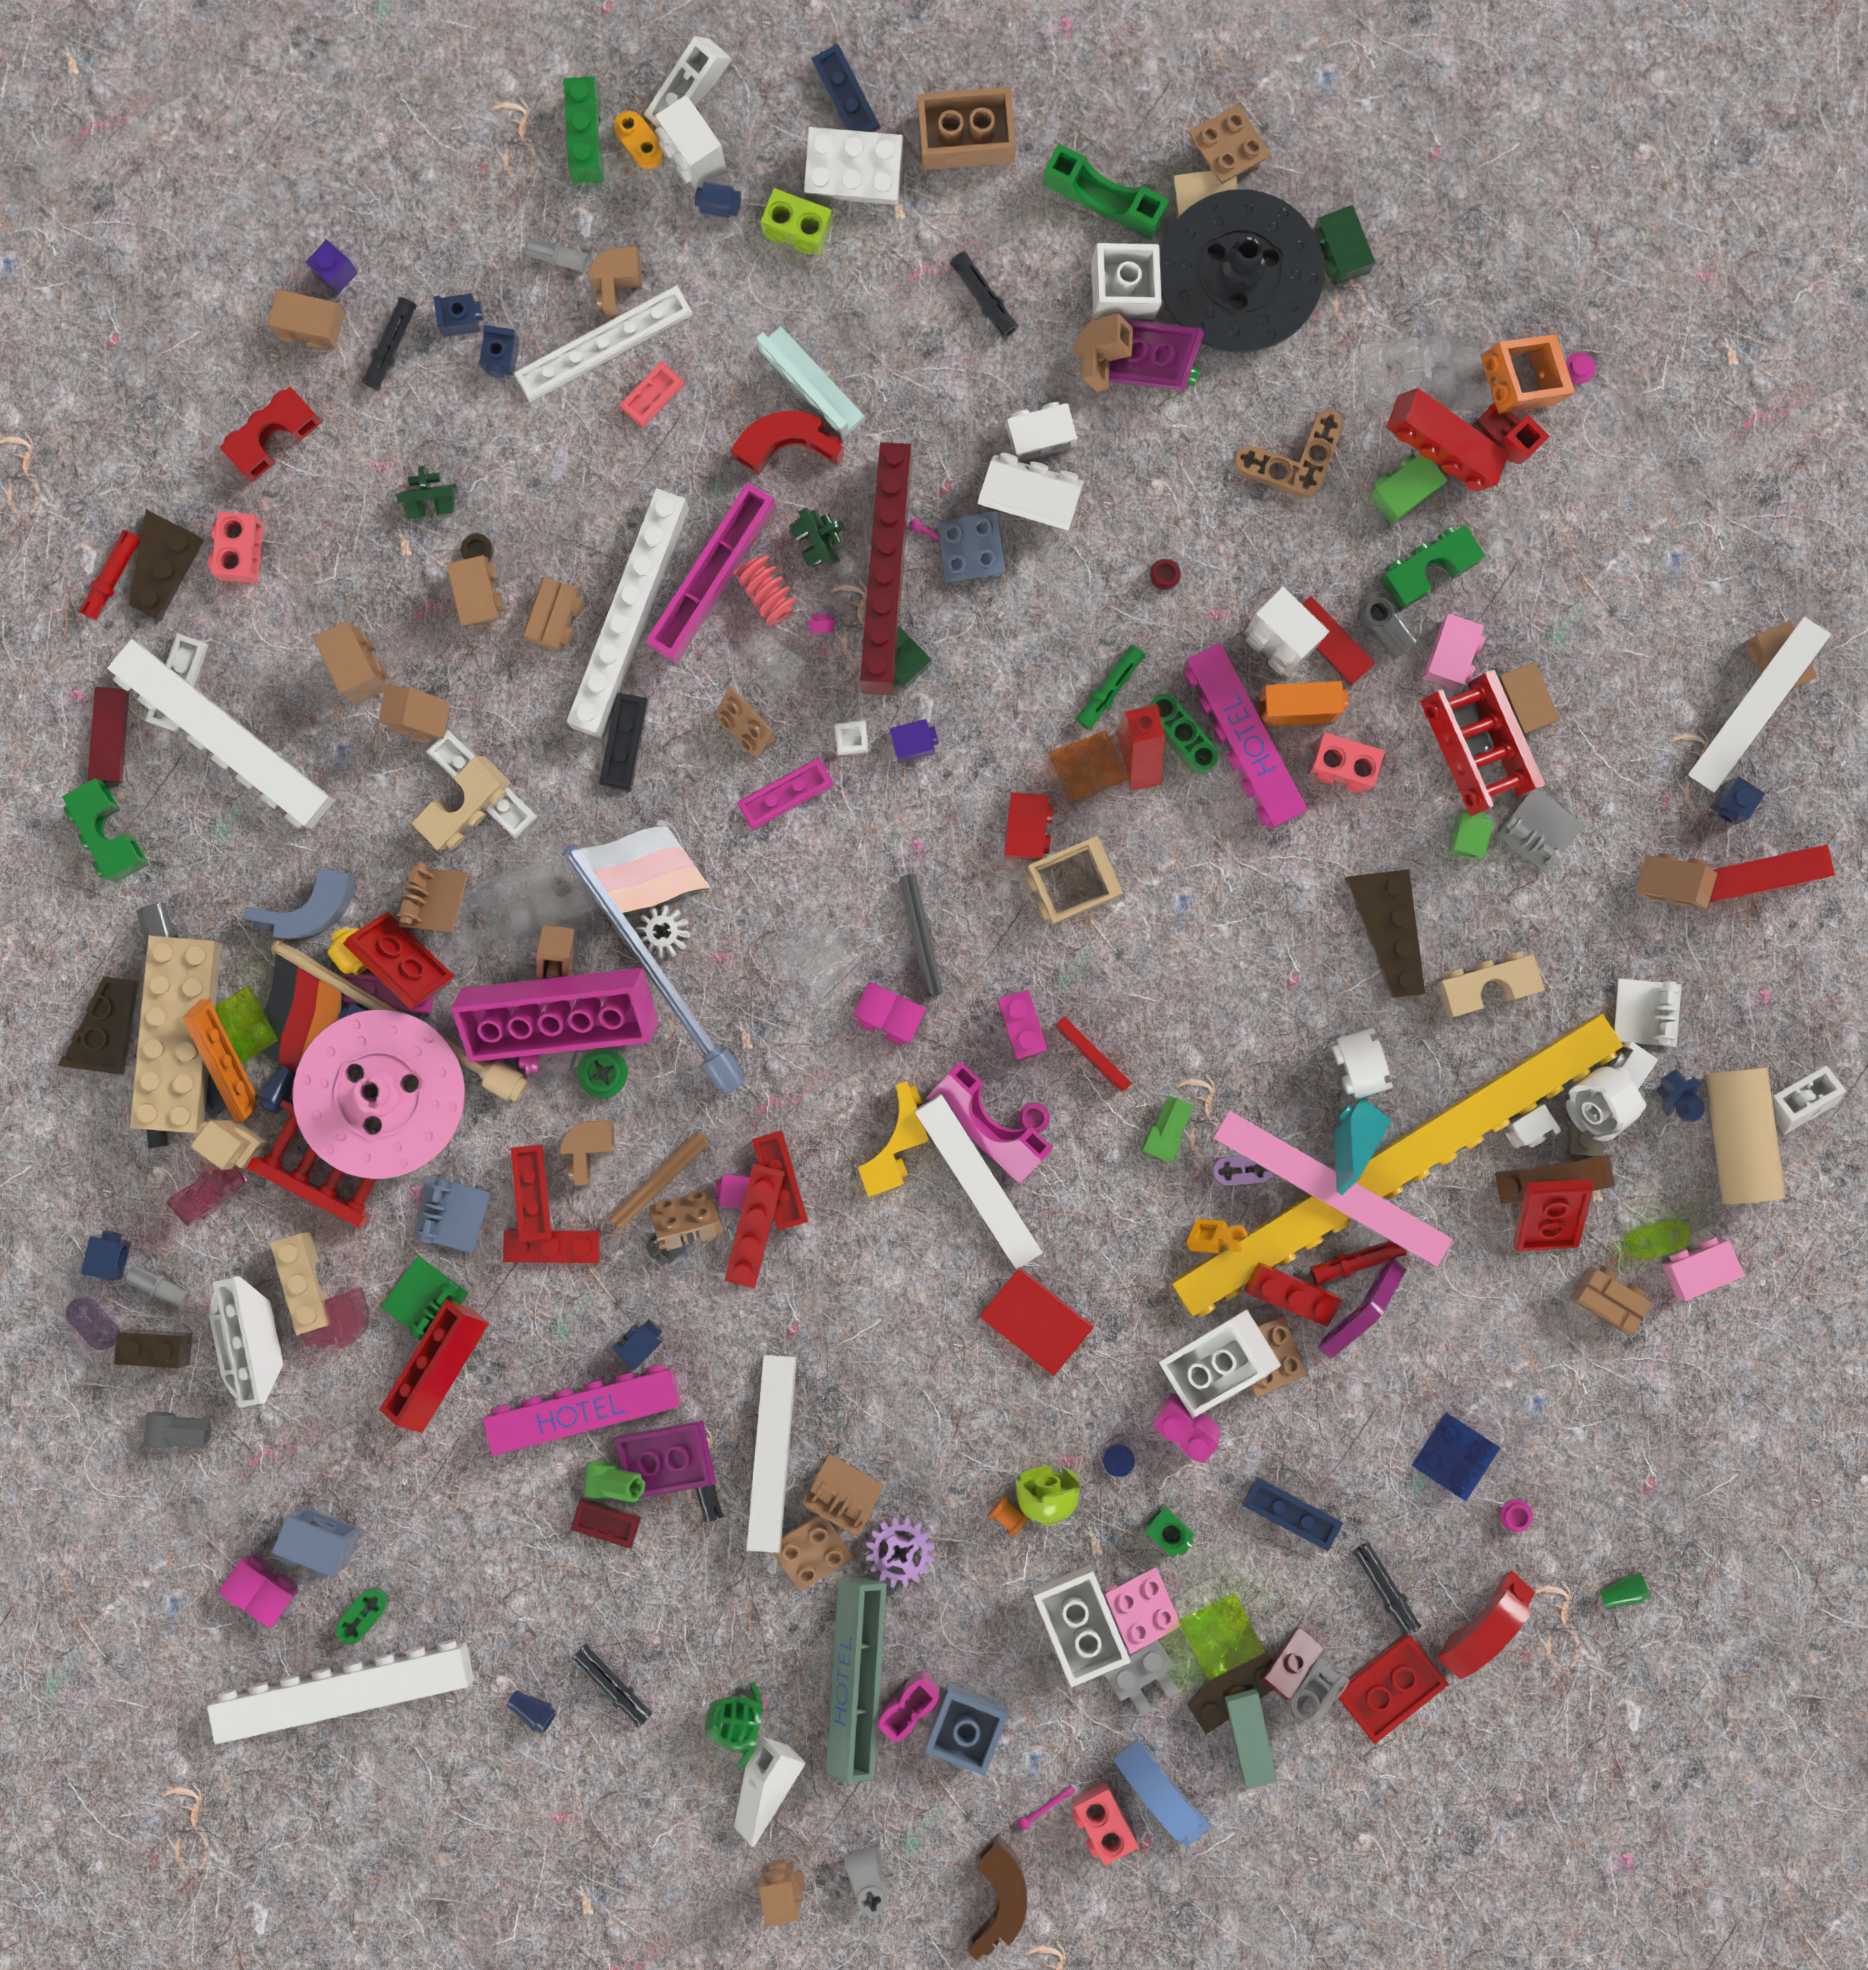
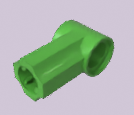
M1168 1095L1156 1124L1152 1125L1148 1132L1142 1151L1171 1164L1182 1141L1181 1134L1194 1106Z
M590 1461L587 1462L583 1495L591 1498H614L626 1502H638L639 1497L644 1493L645 1481L642 1480L641 1474L616 1469L615 1464Z

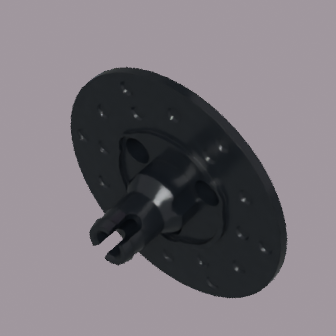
M1248 189L1218 192L1190 206L1180 215L1169 230L1160 255L1161 293L1170 314L1180 326L1200 328L1204 332L1201 343L1211 348L1232 353H1250L1266 350L1293 336L1313 313L1320 298L1324 281L1322 250L1317 236L1307 220L1282 199L1261 191ZM1217 252L1222 256V260L1214 261L1208 257V253ZM1263 258H1271L1276 265L1272 267L1266 266ZM1239 300L1243 303L1244 308L1235 309L1230 305V301Z

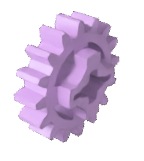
M894 1515L892 1524L889 1525L883 1519L881 1521V1531L872 1529L871 1534L875 1541L867 1540L866 1546L873 1549V1551L866 1554V1560H874L875 1563L870 1567V1571L876 1572L879 1570L881 1572L879 1581H884L889 1577L891 1578V1587L896 1585L897 1580H902L903 1586L908 1587V1579L913 1578L918 1583L920 1582V1571L925 1574L929 1573L930 1569L925 1563L934 1562V1556L928 1553V1551L933 1550L935 1544L934 1542H926L931 1533L929 1530L920 1531L921 1521L916 1522L913 1526L910 1524V1516H906L904 1522H899L897 1515ZM897 1531H907L910 1532L912 1535H910L909 1537L899 1535ZM883 1538H885L888 1549L879 1556V1546ZM896 1545H899L900 1548L908 1547L906 1549V1557L902 1558L900 1554L893 1555ZM921 1546L922 1555L916 1565L913 1553ZM889 1567H901L904 1572L893 1571Z

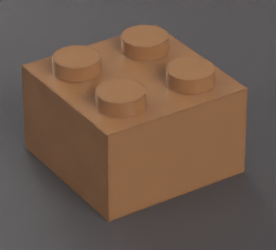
M346 620L313 637L340 694L357 705L384 691L385 685H388L385 679L389 678V674L381 660L377 661L376 657L372 654L375 646L367 633L364 634L359 626L355 628Z

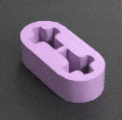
M1243 1155L1219 1158L1212 1167L1213 1178L1222 1185L1262 1183L1270 1179L1273 1173L1266 1170L1261 1173V1177L1257 1178L1256 1173L1245 1172L1246 1166H1254L1256 1163ZM1224 1162H1228L1229 1167H1240V1173L1230 1174V1180H1225V1176L1219 1175L1218 1171L1224 1168Z

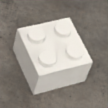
M687 95L655 115L658 128L655 131L661 140L659 145L668 159L674 158L678 165L676 170L685 184L691 182L695 190H697V187H703L704 181L710 182L727 171L721 144Z
M1097 243L1091 259L1093 319L1118 313L1124 319L1154 320L1161 306L1159 244Z

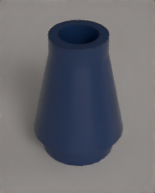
M278 1065L273 1075L256 1094L258 1098L255 1104L275 1114H279L281 1108H283L280 1106L282 1101L288 1099L296 1073Z
M519 1690L513 1693L507 1703V1707L533 1732L539 1731L542 1734L549 1728L557 1713L552 1708V1703L529 1696Z

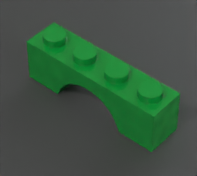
M1059 143L1044 169L1043 186L1151 241L1166 215L1169 199L1144 186L1136 188L1126 187L1105 178L1090 165L1085 156Z

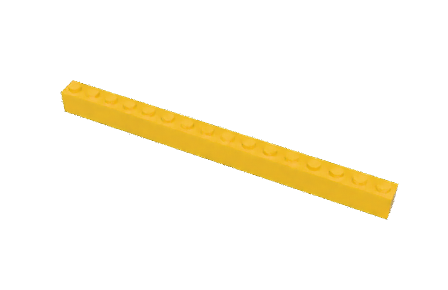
M1603 1014L1592 1016L1375 1152L1356 1183L1381 1198L1384 1196L1387 1199L1395 1197L1404 1190L1402 1185L1411 1179L1414 1183L1422 1180L1431 1173L1429 1171L1430 1167L1438 1162L1443 1166L1457 1157L1455 1153L1457 1150L1464 1146L1470 1149L1484 1140L1482 1135L1493 1129L1494 1132H1497L1511 1123L1508 1118L1518 1112L1521 1116L1527 1114L1537 1107L1535 1101L1543 1096H1546L1547 1099L1554 1097L1564 1090L1562 1085L1567 1081L1573 1079L1574 1082H1577L1591 1073L1589 1068L1599 1062L1600 1065H1604L1616 1058L1617 1054L1615 1051L1623 1047L1621 1041ZM1308 1194L1249 1231L1247 1238H1238L1237 1240L1240 1241L1242 1251L1232 1252L1227 1247H1224L1220 1250L1219 1254L1214 1253L1171 1280L1170 1284L1188 1313L1192 1317L1198 1314L1201 1318L1212 1312L1216 1308L1214 1303L1223 1297L1228 1301L1239 1295L1243 1291L1241 1286L1249 1281L1258 1262L1270 1267L1278 1263L1282 1267L1296 1258L1295 1252L1301 1248L1306 1247L1309 1250L1323 1241L1321 1236L1332 1230L1334 1233H1337L1350 1224L1348 1220L1350 1217Z

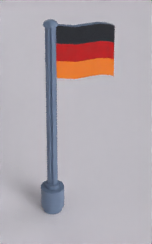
M657 826L643 829L611 843L577 849L579 846L575 844L567 846L562 852V857L565 856L704 1054L702 1057L705 1061L700 1066L717 1090L721 1089L725 1095L738 1088L745 1082L742 1076L743 1070L727 1047L720 1050L718 1046L713 1044L622 914L651 908L683 893L710 889L669 827Z

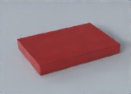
M387 911L348 936L343 945L412 1010L451 983L455 976L406 928L399 927L400 923Z
M1592 1180L1526 1183L1513 1240L1515 1251L1579 1248L1594 1190Z
M1020 1266L979 1316L1053 1376L1057 1374L1094 1328V1325Z
M1402 1635L1349 1677V1683L1338 1699L1375 1745L1450 1684L1411 1635L1405 1637Z

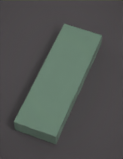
M1252 1689L1225 1697L1243 1784L1246 1790L1276 1782L1277 1777L1257 1690Z

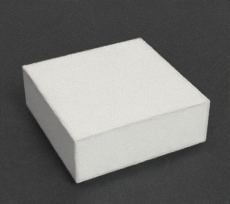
M865 720L834 723L838 756L869 753Z

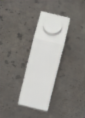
M693 37L643 115L658 127L655 115L683 96L687 95L693 105L696 106L716 84L732 58L711 39Z

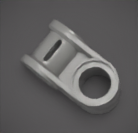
M1324 1658L1315 1663L1305 1681L1291 1699L1290 1707L1293 1714L1307 1722L1314 1723L1321 1720L1349 1683V1678L1346 1676L1341 1677L1327 1665L1328 1662ZM1323 1676H1325L1328 1680H1330V1681L1332 1682V1684H1330L1327 1680H1325V1679L1323 1678ZM1311 1697L1314 1700L1315 1708L1311 1714L1305 1715L1302 1711V1703L1305 1699Z
M873 1846L844 1855L847 1876L852 1885L859 1910L869 1917L881 1914L886 1905L888 1888L884 1879L877 1847ZM868 1892H872L874 1897L878 1896V1901L873 1902L872 1898H867Z

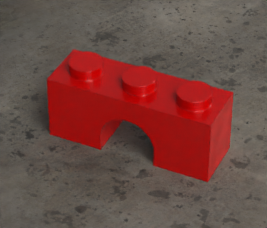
M289 386L286 390L278 391L272 397L271 403L263 410H257L252 413L247 423L241 429L229 433L219 448L240 472L253 483L275 464L266 450L267 440L273 433L286 431L292 434L298 442H301L323 422L294 389Z

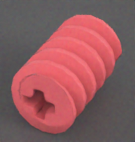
M768 555L747 561L737 568L733 574L734 576H740L739 584L747 586L745 590L747 596H754L752 600L754 607H761L759 614L761 617H768L765 623L767 627H771L782 622L792 614V606L797 599L796 597L785 598L790 591L789 587L779 589L778 586L783 581L782 576L771 577L777 568L775 566L765 567V564L770 560Z

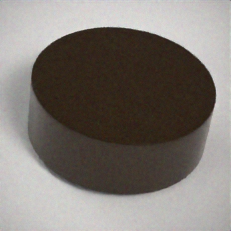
M474 533L463 540L461 554L464 559L483 555L488 557L490 562L494 554V548L486 536Z

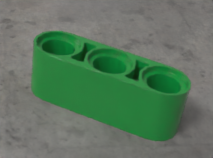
M1164 693L1155 696L1149 706L1164 703L1171 710V715L1167 717L1160 716L1164 739L1193 773L1202 775L1210 772L1218 760V751L1172 695ZM1184 727L1189 730L1190 740H1178L1175 736V729ZM1198 751L1206 752L1210 757V764L1207 766L1199 765L1195 760V753Z

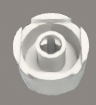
M1374 1028L1337 1038V1045L1332 1047L1337 1065L1343 1064L1347 1074L1341 1077L1346 1094H1353L1355 1099L1393 1088L1392 1082L1385 1083L1384 1076L1390 1075L1380 1042L1379 1040L1372 1041L1370 1035L1376 1033Z
M1610 1067L1597 1068L1570 1089L1568 1093L1570 1094V1099L1566 1101L1567 1112L1575 1126L1582 1132L1589 1130L1595 1135L1593 1139L1598 1141L1614 1139L1636 1121L1646 1109V1103L1641 1098L1635 1084L1631 1081L1630 1073L1622 1067L1616 1069Z

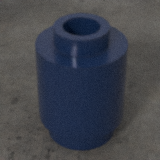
M704 181L703 187H697L695 206L700 207L701 214L729 219L730 216L738 217L741 191L734 190L733 186Z

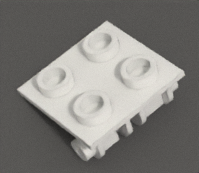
M1618 978L1614 1032L1621 1042L1632 1041L1638 1044L1677 1047L1682 984L1663 981L1662 983Z

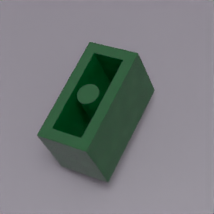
M1351 205L1318 217L1313 231L1317 236L1325 258L1323 259L1325 273L1328 277L1332 276L1334 284L1338 285L1370 273L1375 260L1354 206Z

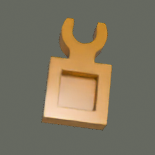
M1196 1218L1186 1244L1190 1251L1219 1254L1222 1246L1227 1247L1232 1252L1242 1251V1246L1236 1238H1247V1233L1241 1225L1228 1227L1226 1221Z

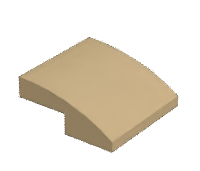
M1213 170L1174 175L1172 181L1177 208L1176 220L1197 201L1218 192L1238 189L1237 177L1235 176L1221 184Z

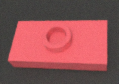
M660 361L620 403L619 407L637 425L644 429L679 392L685 383L664 362Z

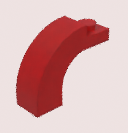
M801 411L775 412L758 419L744 430L730 450L733 460L760 475L771 456L786 446H805L836 465H839L844 457V448L841 445V440L829 432H826L825 435L822 434L825 429L823 419Z
M1513 1571L1504 1574L1486 1607L1467 1626L1449 1635L1437 1658L1460 1680L1474 1674L1495 1658L1518 1633L1531 1613L1528 1606L1536 1592Z

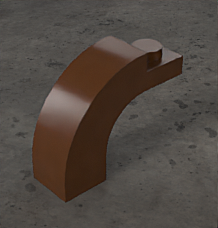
M1610 1154L1495 1173L1500 1204L1522 1202L1526 1183L1591 1179L1594 1186L1593 1191L1615 1186Z
M998 1834L975 1857L976 1868L994 1885L999 1896L993 1914L967 1940V1951L976 1961L983 1954L988 1956L995 1950L999 1944V1937L1010 1946L1022 1928L1027 1911V1888L1022 1865L1013 1849Z

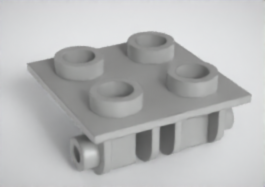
M1535 789L1529 792L1496 836L1547 874L1552 866L1557 865L1564 856L1562 853L1584 824L1539 789Z

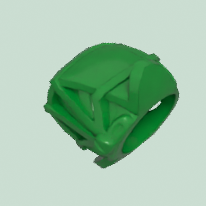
M754 1682L748 1683L752 1697H745V1695L740 1694V1696L718 1699L709 1704L705 1717L704 1734L706 1737L708 1736L718 1746L730 1750L731 1753L739 1752L743 1754V1757L735 1766L738 1769H741L748 1762L756 1748L762 1700L759 1689Z

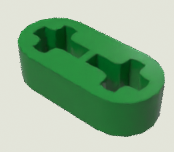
M372 1587L356 1599L336 1626V1634L340 1641L345 1644H354L369 1632L388 1607L389 1599L386 1592L381 1588ZM376 1596L379 1599L377 1602L379 1609L375 1607L366 1614L363 1611L369 1603L366 1597L371 1599ZM357 1617L360 1618L362 1621L356 1628L359 1634L354 1632L349 1635L346 1632L348 1625L345 1623L351 1624Z

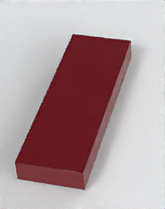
M95 687L87 778L89 781L95 778L108 783H122L130 693V691H126L123 688Z

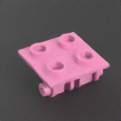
M1156 1566L1118 1587L1115 1584L1105 1589V1599L1108 1602L1129 1655L1181 1627Z

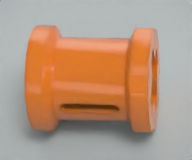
M1006 1494L997 1501L987 1515L990 1519L995 1518L1008 1530L1010 1537H1014L1029 1519V1517L1025 1516L1024 1513L1009 1502V1497Z

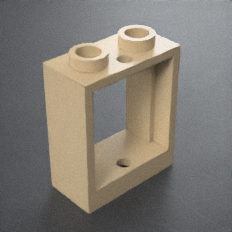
M1098 835L1028 865L1027 870L1029 873L1024 875L1030 891H1037L1041 902L1037 904L1043 921L1049 919L1052 926L1116 899L1123 894ZM1088 851L1105 893L1057 914L1039 872Z

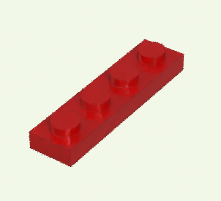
M753 1164L724 1281L752 1288L756 1287L785 1171Z

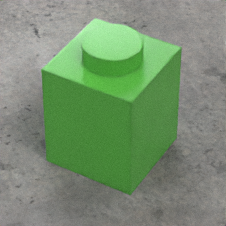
M1468 810L1467 813H1461L1456 816L1448 853L1475 860L1484 858L1494 820L1485 818L1486 814L1483 812L1470 816Z

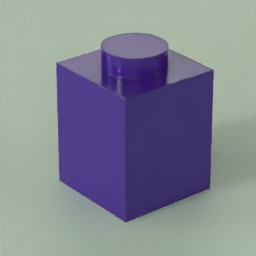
M327 239L306 261L314 275L337 295L358 274L350 259Z
M927 719L890 728L898 763L934 754L933 745L939 744L935 727H928Z

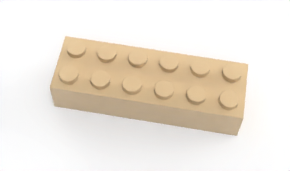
M148 936L130 1128L195 1133L198 1127L204 1123L209 1070L182 1017L200 999H210L215 1009L221 943Z

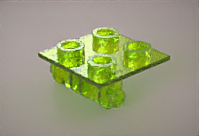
M250 986L243 988L215 1006L217 1016L241 1064L278 1042Z
M1236 1592L1179 1620L1208 1681L1265 1653Z

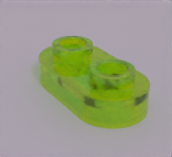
M1665 1219L1630 1230L1625 1238V1247L1628 1253L1635 1258L1650 1259L1684 1249L1690 1241L1691 1233L1689 1227L1683 1221ZM1674 1229L1679 1232V1238L1676 1241H1673L1670 1236ZM1644 1237L1649 1241L1646 1249H1642L1640 1246V1241Z

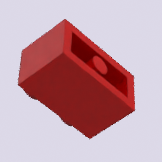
M1011 792L1004 858L1039 861L1043 859V854H1049L1051 836L1045 835L1046 823H1052L1054 804H1048V795Z

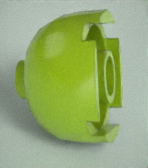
M1053 1466L1034 1467L1020 1474V1481L1016 1480V1496L1025 1516L1045 1526L1056 1525L1071 1516L1079 1502L1080 1479L1078 1475L1062 1467L1063 1473L1051 1472Z

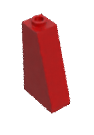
M1152 705L1126 711L1117 729V735L1130 791L1161 785L1165 736L1158 706Z
M1828 844L1712 869L1717 873L1709 903L1801 885L1835 876Z

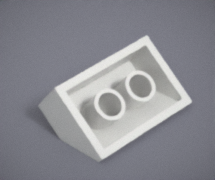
M1000 453V456L994 455L990 462L977 504L1069 531L1084 481L1079 480V476L1073 472L1062 470L1060 474L1049 471L1048 466L1045 464L1030 462V465L1018 462V457L1014 455Z

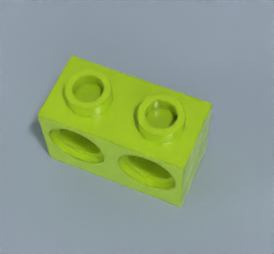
M773 188L760 223L762 233L770 241L779 244L784 241L794 245L796 250L804 254H811L813 252L820 255L833 223L832 209ZM778 215L789 217L785 223H776L774 221ZM810 225L818 228L814 234L803 232V229Z

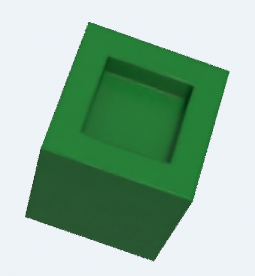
M1164 1503L1142 1526L1144 1532L1172 1558L1177 1554L1181 1556L1185 1554L1194 1542L1191 1539L1195 1535L1192 1529ZM1174 1525L1179 1528L1178 1536L1175 1539L1165 1540L1162 1537L1163 1530L1167 1526Z

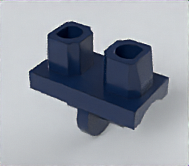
M1676 1068L1660 1080L1661 1085L1656 1091L1665 1101L1662 1111L1667 1117L1673 1114L1675 1107L1678 1117L1686 1122L1698 1121L1703 1116L1705 1104L1696 1095L1700 1083L1695 1077L1687 1081Z

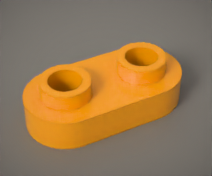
M621 112L615 118L613 125L619 142L639 167L647 170L658 167L664 159L663 149L659 145L660 140L637 112ZM628 122L634 123L631 129H625L624 125ZM646 146L652 147V151H651V152H649V153H644V152H642V150H643L644 147H646Z

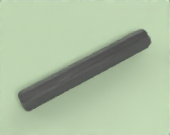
M907 874L900 877V884L925 992L928 997L942 994L943 990L916 875Z

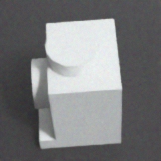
M1632 1041L1623 1042V1047L1620 1049L1624 1053H1618L1609 1067L1614 1069L1622 1067L1626 1069L1631 1075V1081L1639 1089L1658 1059Z
M1537 1104L1535 1109L1525 1115L1515 1117L1506 1126L1509 1130L1506 1136L1516 1149L1528 1144L1530 1148L1535 1147L1547 1139L1546 1133L1558 1134L1561 1132L1545 1104Z

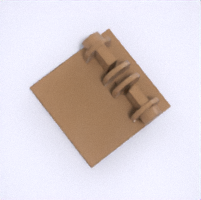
M1239 104L1188 131V134L1221 184L1246 170L1250 174L1254 173L1260 168L1259 163L1272 156Z
M730 685L715 715L718 717L720 724L739 739L742 748L746 752L752 753L758 759L765 747L768 749L776 742V739L773 737L774 731Z
M415 862L414 867H410L409 870L411 873L408 882L411 885L407 884L404 888L408 891V894L404 893L402 895L403 902L400 911L397 913V916L400 917L399 927L453 932L469 873L427 869L426 864Z
M710 1189L693 1191L683 1197L664 1199L657 1204L649 1205L660 1249L666 1248L669 1251L682 1247L680 1238L682 1234L685 1245H689L686 1233L690 1232L693 1234L695 1243H698L697 1230L699 1231L701 1241L716 1238V1234L722 1233Z
M1284 1315L1257 1326L1281 1366L1249 1386V1390L1253 1391L1255 1398L1306 1375Z
M828 1454L802 1505L858 1537L864 1524L869 1520L872 1514L871 1510L884 1485L833 1455Z
M815 1513L814 1517L807 1520L806 1523L800 1522L799 1527H792L791 1532L783 1535L780 1553H773L800 1592L854 1559L853 1554L831 1522Z

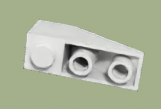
M764 1737L746 1764L734 1828L753 1847L758 1842L806 1764L789 1745Z

